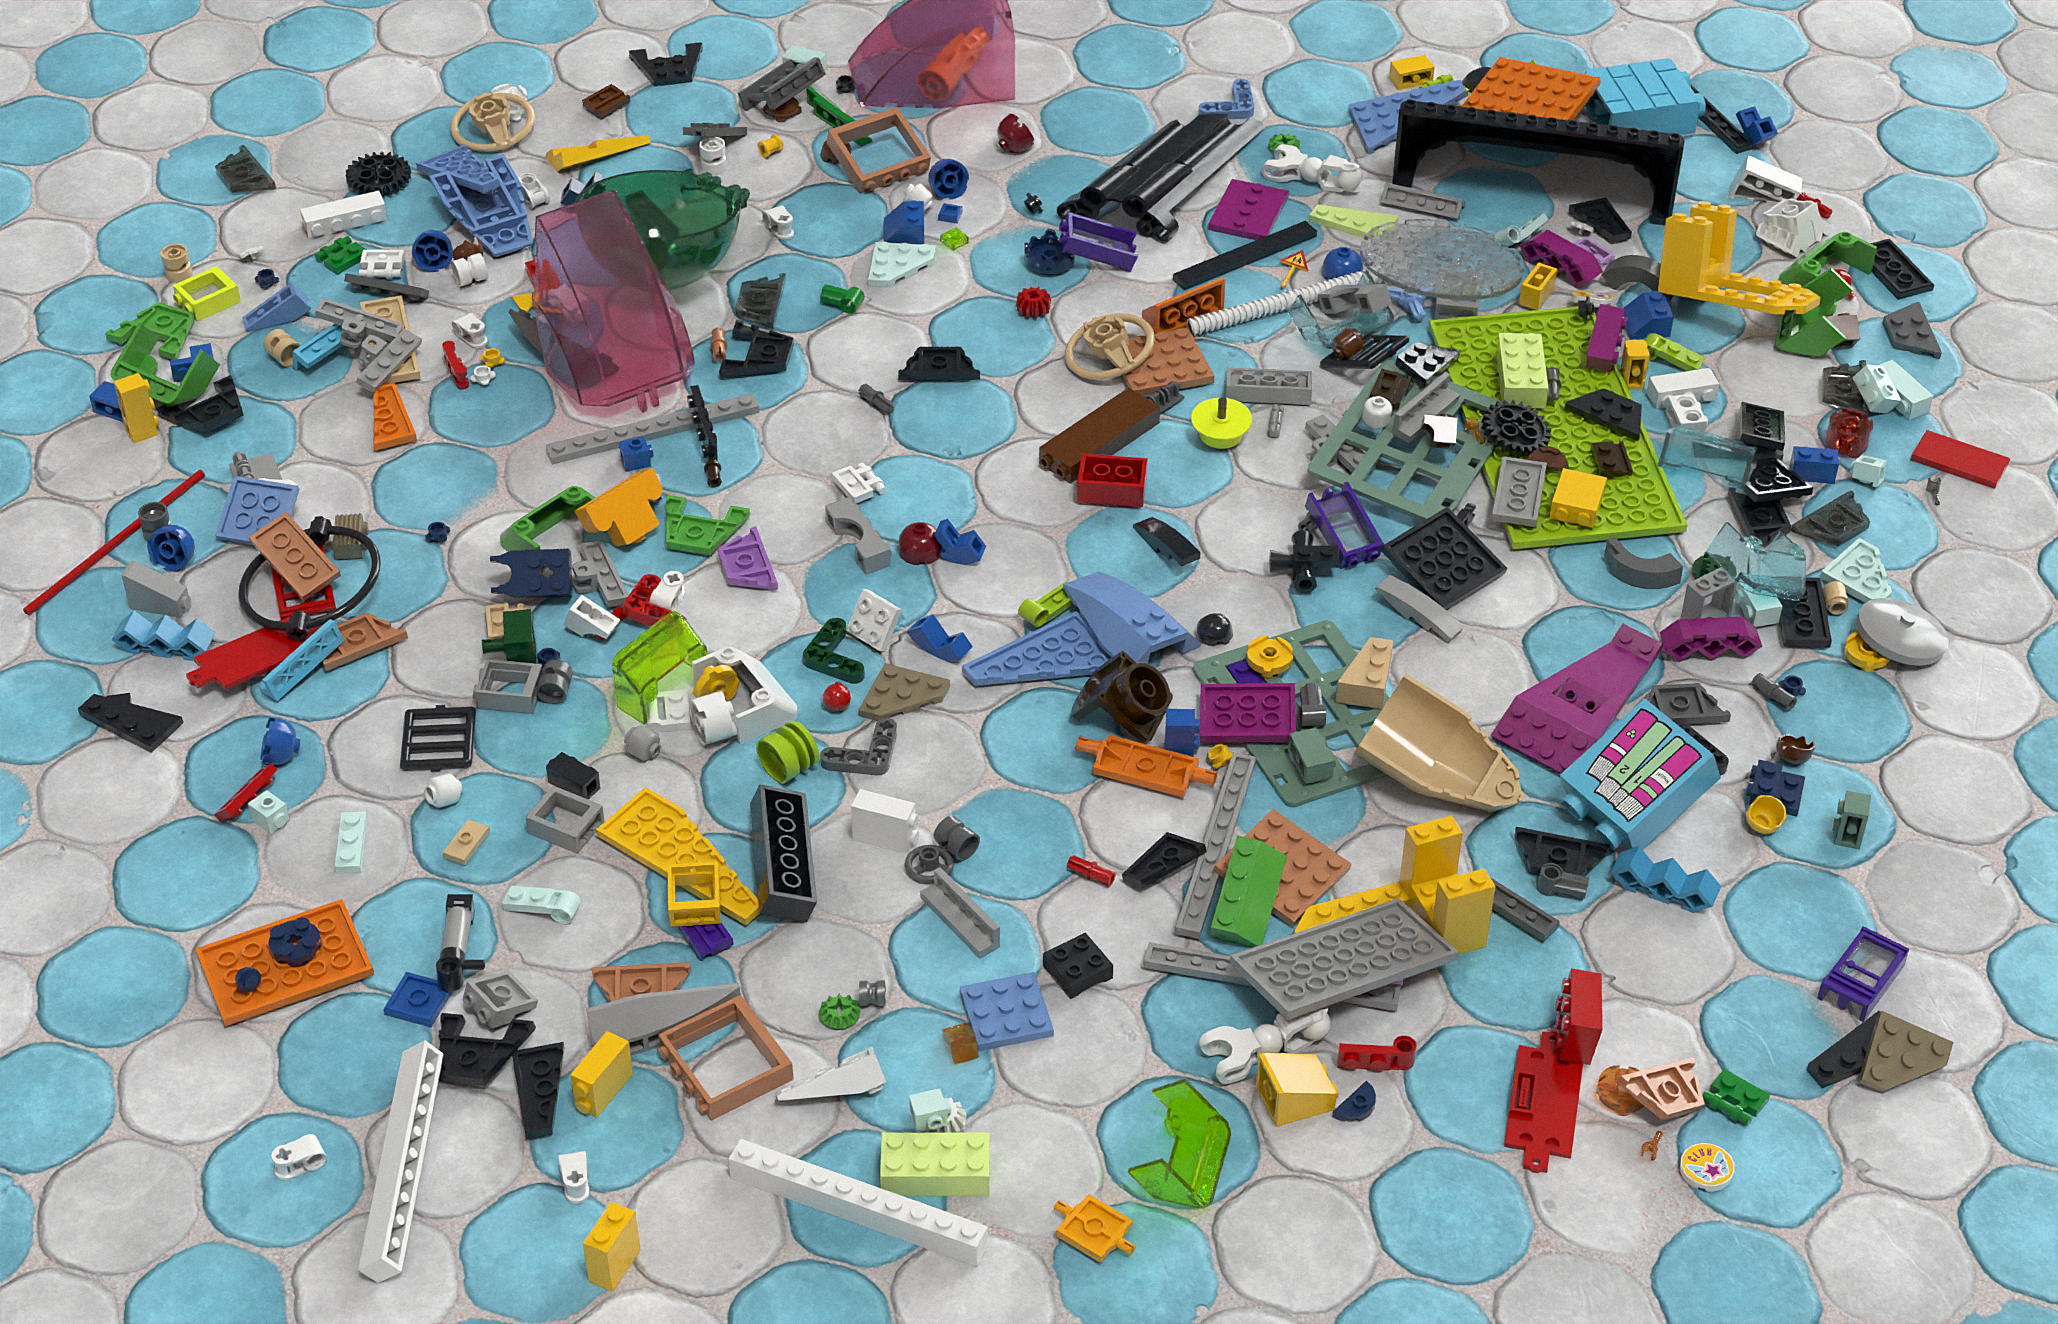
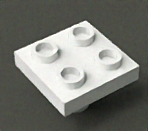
M862 589L846 631L877 650L886 651L902 609L872 591Z

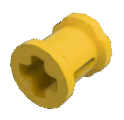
M774 134L770 139L758 142L757 148L762 157L766 158L775 151H782L783 142L777 134Z

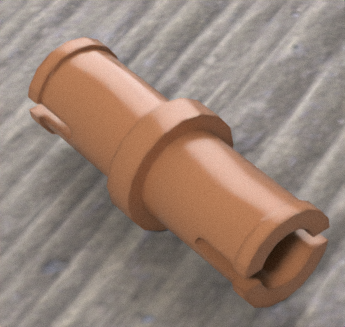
M718 327L712 330L710 345L713 351V360L718 362L719 357L720 362H722L723 359H726L727 341L724 329L720 328V333H718Z

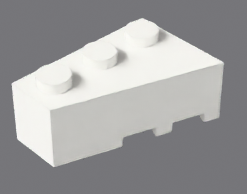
M1747 156L1730 183L1728 198H1746L1750 202L1760 200L1766 201V204L1776 205L1783 199L1798 198L1801 193L1802 178Z

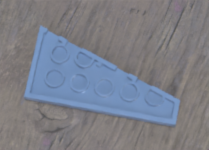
M465 144L416 163L417 170L427 175L449 171L456 184L468 187L471 190L480 191L483 194L491 193L493 189L500 187L499 178L493 172H489V168L487 166L484 167V163L476 155H472V151L467 149Z

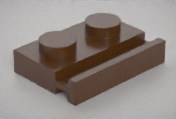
M610 84L583 99L582 103L583 107L594 114L598 113L599 117L602 118L629 103L630 95H625L622 90Z

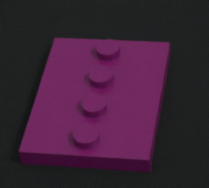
M1231 179L1208 223V230L1252 240L1268 236L1289 197V190Z
M1295 683L1201 684L1200 742H1289L1290 733L1296 732Z

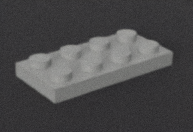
M1510 457L1502 458L1492 521L1536 527L1547 463Z

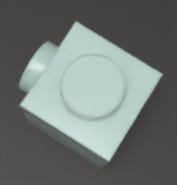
M267 790L248 803L252 821L270 834L290 821L286 804Z
M940 1088L909 1095L910 1115L917 1133L948 1125L947 1114L951 1113V1106L948 1098H943Z

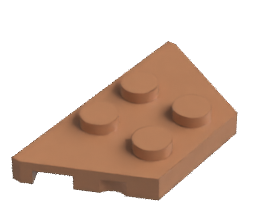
M368 612L340 623L337 627L345 641L323 660L324 670L329 671L407 639V631L404 628L397 630L391 627L390 622L378 619L375 615Z
M690 962L592 967V977L608 1002L637 994L680 990L691 973Z
M1693 1057L1622 1075L1616 1081L1618 1085L1661 1120L1699 1111L1705 1105L1699 1089V1078L1693 1074L1692 1068L1695 1065Z

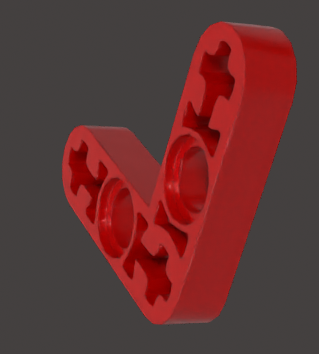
M653 574L644 575L626 598L622 611L623 615L673 635L683 634L687 624L685 616L649 603L651 594L657 588L661 579Z

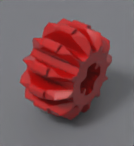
M1030 286L1029 289L1023 288L1022 292H1018L1016 301L1017 311L1020 312L1021 316H1027L1028 319L1031 317L1037 319L1038 316L1044 317L1050 310V294L1047 293L1046 289L1040 290V287L1032 288Z

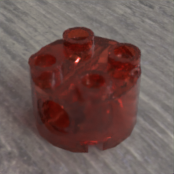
M1844 408L1839 413L1837 411L1833 412L1830 416L1825 436L1827 448L1838 450V454L1854 459L1859 458L1869 447L1873 430L1872 419L1871 421L1867 419L1868 415L1865 412L1852 408Z

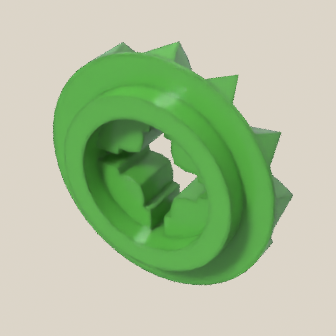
M1283 133L1274 135L1269 140V148L1273 152L1279 145L1284 143L1295 146L1298 149L1300 148V140L1296 136H1290L1289 133L1287 135Z
M839 993L837 997L828 996L827 1001L821 1002L819 1016L826 1026L834 1029H844L858 1021L860 1007L858 1001L852 1000L850 995L842 997ZM838 1006H841L843 1009L841 1016L837 1013Z

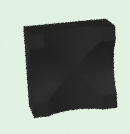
M1086 932L1043 953V967L1058 980L1070 999L1078 996L1082 991L1096 983L1107 982L1113 979L1114 965Z

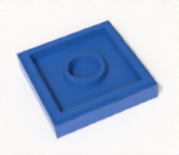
M406 972L384 1007V1015L432 1027L452 992L441 990L438 986V980Z

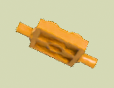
M1090 1194L1074 1207L1067 1205L1060 1199L1055 1203L1054 1210L1066 1216L1064 1222L1056 1229V1236L1099 1263H1102L1109 1253L1116 1248L1124 1251L1129 1256L1134 1253L1136 1245L1124 1239V1236L1133 1227V1220Z

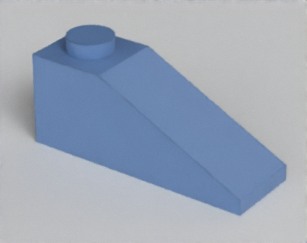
M291 282L243 316L242 319L246 330L251 332L295 321L300 316L305 315L311 307L307 296Z

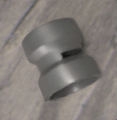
M867 980L859 981L860 1006H868L870 1003H875L877 1006H886L885 980H877L875 983H869ZM873 987H875V999H873Z

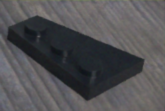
M1166 832L1121 874L1123 882L1143 889L1206 853V846L1203 843Z

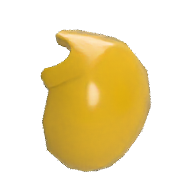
M1758 796L1746 812L1747 823L1754 831L1761 834L1776 832L1786 819L1785 806L1779 799L1773 796Z

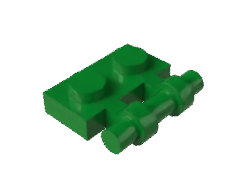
M346 236L334 240V243L330 246L320 248V251L314 256L317 261L324 259V267L338 275L361 261L363 250L367 249L356 242L350 244L352 242L351 238Z
M1723 1069L1713 1081L1710 1090H1705L1702 1094L1703 1100L1709 1103V1107L1714 1110L1719 1109L1730 1115V1119L1735 1122L1741 1121L1746 1125L1750 1124L1753 1116L1756 1117L1770 1098L1769 1093L1726 1069Z

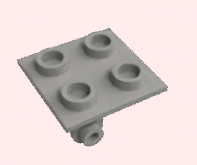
M236 451L233 455V463L229 464L233 477L235 475L253 479L282 480L272 453L247 459L245 453Z

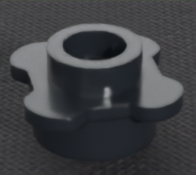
M840 76L836 81L838 85L836 90L839 92L854 91L855 86L853 84L855 81L851 76Z
M1027 193L1026 196L1028 198L1024 201L1027 209L1033 214L1037 211L1042 213L1043 210L1040 207L1042 205L1041 200L1036 195L1032 196L1030 193Z
M1586 296L1585 301H1579L1578 306L1579 316L1585 317L1586 321H1589L1590 315L1594 314V303L1590 302L1589 296Z

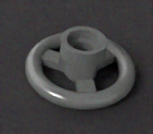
M937 845L919 846L913 849L905 859V869L908 875L922 883H934V875H921L920 873L923 871H931L941 867L950 875L954 867L952 855L946 849ZM939 854L945 858L946 865L939 863ZM919 855V865L912 867L913 859Z

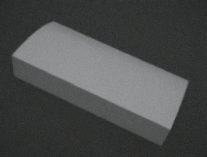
M1227 367L1226 398L1238 402L1311 405L1312 371Z

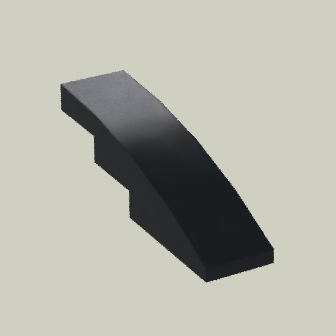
M1150 517L1133 524V528L1156 553L1162 552L1168 560L1174 558L1181 567L1200 559L1201 552L1186 537L1165 522Z

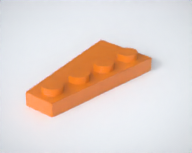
M395 382L382 385L374 393V451L417 441L415 430Z

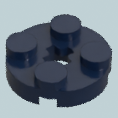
M301 917L273 927L270 930L268 944L271 955L276 961L280 962L282 960L287 961L288 965H300L315 957V951L318 947H321L322 942L318 928L311 924L307 918ZM294 940H298V944H297V945H294L293 943H290V942H292V941H294Z

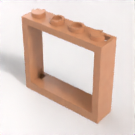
M898 107L828 130L827 145L860 194L929 170L931 156ZM896 126L916 157L864 175L844 144Z
M741 995L658 1034L660 1047L657 1050L662 1060L667 1059L673 1075L676 1078L680 1077L686 1093L689 1096L693 1095L701 1113L705 1112L711 1121L794 1080L792 1062ZM737 1021L772 1069L711 1098L676 1050Z

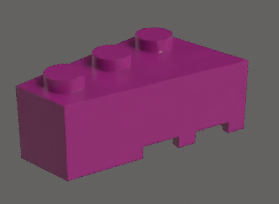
M1600 304L1587 353L1586 368L1611 372L1613 364L1617 365L1619 357L1617 349L1622 346L1624 336L1622 331L1626 329L1628 317H1624L1625 308Z

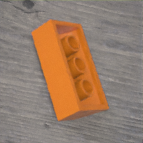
M1222 277L1142 310V318L1150 324L1154 334L1180 328L1184 329L1186 328L1187 319H1193L1200 315L1205 316L1206 313L1211 314V312L1224 309L1226 279Z

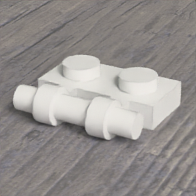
M363 250L359 276L373 279L386 277V280L401 277V269L403 268L405 258L404 250Z
M864 463L858 464L857 470L850 465L832 473V480L847 497H850L854 504L873 497V490L878 491L881 495L887 490L884 482L879 477H876L874 471Z

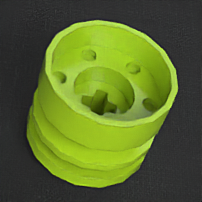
M795 720L789 721L785 726L779 727L776 732L766 735L756 743V752L763 768L771 778L780 784L787 783L798 776L800 772L808 770L809 767L816 765L819 761V750L813 736L807 728Z

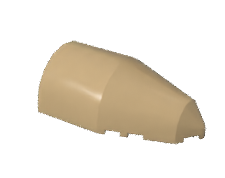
M1406 673L1354 753L1418 794L1489 812L1518 805L1524 798L1519 783L1520 775L1518 769L1499 747H1495L1489 741L1484 730H1480L1474 724L1469 713Z

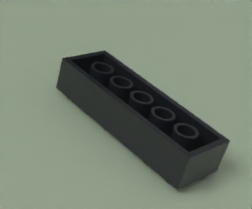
M759 784L750 803L759 914L807 922L817 904L806 793Z

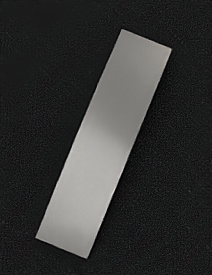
M1389 575L1375 588L1404 618L1409 620L1413 617L1427 632L1432 628L1447 643L1465 627L1427 595L1392 575Z

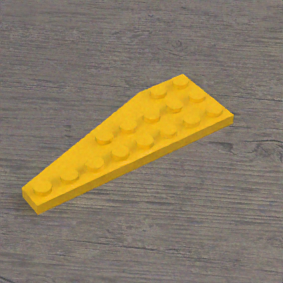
M644 787L596 829L599 838L667 879L668 865L718 862L720 910L746 926L759 914V904L756 896L747 886L741 883L736 872L726 865V860L711 842L701 835L696 824L687 818L686 812L681 807L647 787ZM713 884L681 886L702 900H713Z

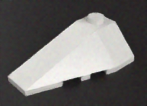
M870 1047L841 1060L840 1067L836 1069L833 1066L820 1070L815 1074V1079L811 1080L810 1077H807L777 1091L776 1096L778 1101L857 1094L866 1091L872 1094L883 1089L882 1084L886 1083V1078L873 1047Z

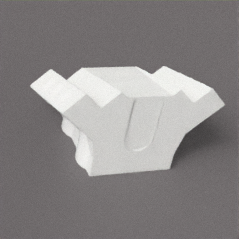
M1783 199L1763 213L1764 222L1759 224L1756 236L1767 244H1772L1775 248L1781 249L1784 253H1789L1798 258L1800 250L1806 252L1807 248L1813 243L1821 241L1822 234L1828 236L1831 225L1821 219L1816 202Z

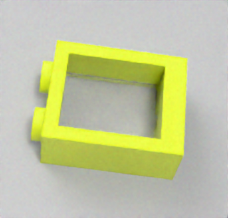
M217 266L173 285L175 293L173 294V299L175 303L184 308V310L192 312L197 322L241 302L238 286Z

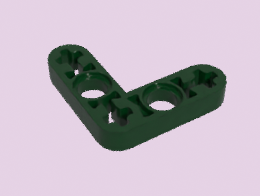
M831 618L824 624L803 651V663L809 669L851 684H857L865 678L864 665L859 661L833 652L847 634L846 622L843 619ZM822 641L830 642L829 645H820L819 643ZM830 663L840 664L837 667L828 666Z

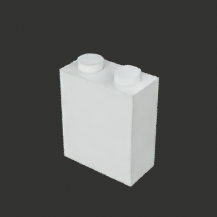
M859 790L851 805L853 840L908 854L912 845H916L919 838V831L916 830L919 815L916 814L915 803Z

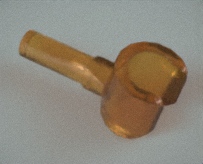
M1465 418V431L1473 430L1479 443L1484 444L1485 440L1478 429V418Z
M1657 1131L1652 1141L1645 1142L1642 1145V1157L1644 1152L1651 1151L1653 1153L1651 1161L1656 1160L1657 1144L1663 1136L1662 1131Z

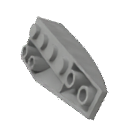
M739 983L637 994L587 1008L586 1012L592 1047L596 1045L607 1031L629 1041L631 1056L660 1047L658 1034L741 995Z

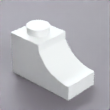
M581 595L569 609L564 625L582 637L585 634H596L607 639L618 626L620 619Z

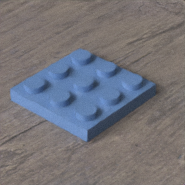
M234 475L215 534L216 538L253 545L250 542L249 536L285 512L290 517L292 516L300 490L297 485Z
M1035 972L960 986V995L978 1051L1054 1036V1029Z

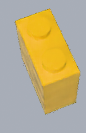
M1563 468L1552 500L1550 519L1594 528L1604 497L1607 478Z
M607 1031L570 1074L575 1108L580 1112L597 1118L631 1078L633 1069L628 1040Z
M611 1202L584 1240L583 1248L590 1283L613 1292L640 1253L641 1248L635 1211Z

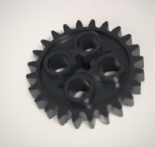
M383 151L379 155L375 152L372 153V156L365 154V158L358 157V161H352V165H348L346 170V181L349 188H352L353 192L358 191L359 195L379 191L382 197L385 193L392 195L393 190L399 192V187L405 188V184L409 183V179H411V169L408 161H404V157L399 158L398 154L392 156L391 152L384 155Z
M1506 400L1502 404L1499 401H1496L1495 405L1491 404L1489 409H1486L1481 423H1483L1481 429L1485 430L1483 435L1489 436L1488 442H1495L1494 448L1500 446L1502 453L1506 450L1509 451L1510 456L1516 453L1518 458H1521L1522 454L1528 458L1534 450L1540 447H1547L1552 436L1550 434L1552 429L1548 427L1549 422L1543 421L1544 415H1537L1539 410L1532 411L1531 405L1524 407L1523 402L1517 405L1514 400H1512L1511 404Z

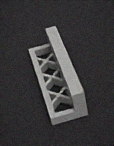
M1385 183L1381 203L1458 220L1462 207L1465 208L1466 201L1460 198Z
M1444 372L1395 413L1392 434L1410 443L1424 431L1421 429L1424 415L1439 416L1459 401L1460 394L1448 388L1449 373Z
M941 867L935 869L934 884L920 891V898L979 959L1000 947V927Z

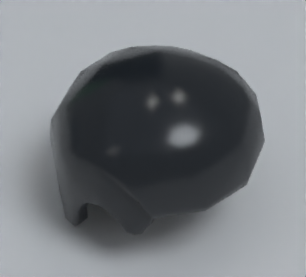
M1221 613L1208 614L1197 623V636L1212 646H1215L1220 641L1228 644L1233 638L1232 625L1229 619Z

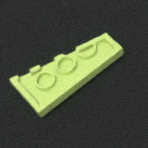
M1317 204L1309 215V222L1383 244L1398 224L1399 216Z

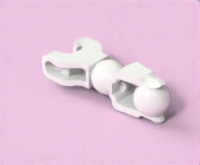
M1282 144L1274 151L1275 160H1267L1261 167L1264 178L1275 182L1300 181L1304 178L1309 182L1318 181V184L1325 191H1350L1353 193L1360 191L1358 186L1361 183L1362 174L1358 168L1359 165L1334 155H1329L1322 162L1317 157L1308 158V155L1302 154L1295 146ZM1268 168L1277 170V172L1273 173ZM1330 170L1338 171L1337 177L1332 176Z
M1323 1007L1289 1020L1279 1013L1276 1020H1274V1025L1262 1024L1255 1028L1253 1032L1250 1028L1238 1030L1230 1026H1221L1204 1033L1199 1040V1046L1207 1056L1219 1054L1227 1056L1226 1059L1220 1061L1217 1065L1216 1076L1222 1084H1230L1246 1078L1252 1065L1258 1063V1057L1261 1053H1279L1282 1049L1283 1052L1295 1054L1312 1045L1313 1042L1325 1037L1331 1027V1021L1327 1014L1328 1008Z

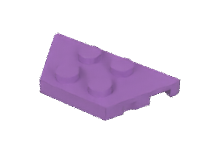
M756 526L750 528V533L743 538L739 535L732 539L730 543L718 548V557L729 585L778 589V582Z

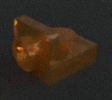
M967 1023L942 1029L943 1039L951 1049L952 1060L955 1064L979 1057L975 1034Z

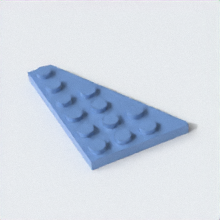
M1453 80L1389 96L1376 97L1371 100L1358 101L1349 104V112L1368 154H1371L1381 144L1385 146L1390 141L1396 139L1399 109L1402 102L1412 99L1420 102L1453 105L1456 101L1466 97V90L1461 80Z
M1075 611L962 665V673L975 686L1091 675L1098 667L1112 657L1100 647L1097 642L1098 637L1089 630V623L1085 619L1083 620L1080 614Z

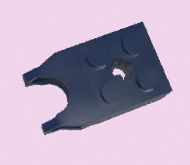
M569 548L511 550L502 555L490 556L491 563L508 565L512 573L510 580L506 584L491 587L492 594H505L513 598L573 596L572 558ZM546 568L553 571V575H549L548 579L542 575Z

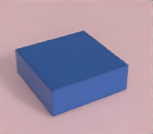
M943 203L938 214V221L958 224L963 213V206Z

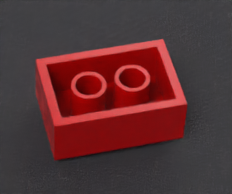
M1082 453L1077 482V502L1143 507L1148 458Z
M1571 968L1568 978H1563L1562 996H1557L1555 1011H1559V1014L1556 1018L1555 1029L1559 1030V1033L1556 1037L1555 1048L1559 1049V1060L1590 1065L1603 1030L1602 974Z

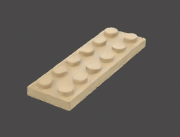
M402 296L360 302L362 311L402 323L403 329L410 332ZM384 340L387 342V346L391 343L390 341ZM369 343L370 346H376L375 343ZM415 351L384 384L421 378Z

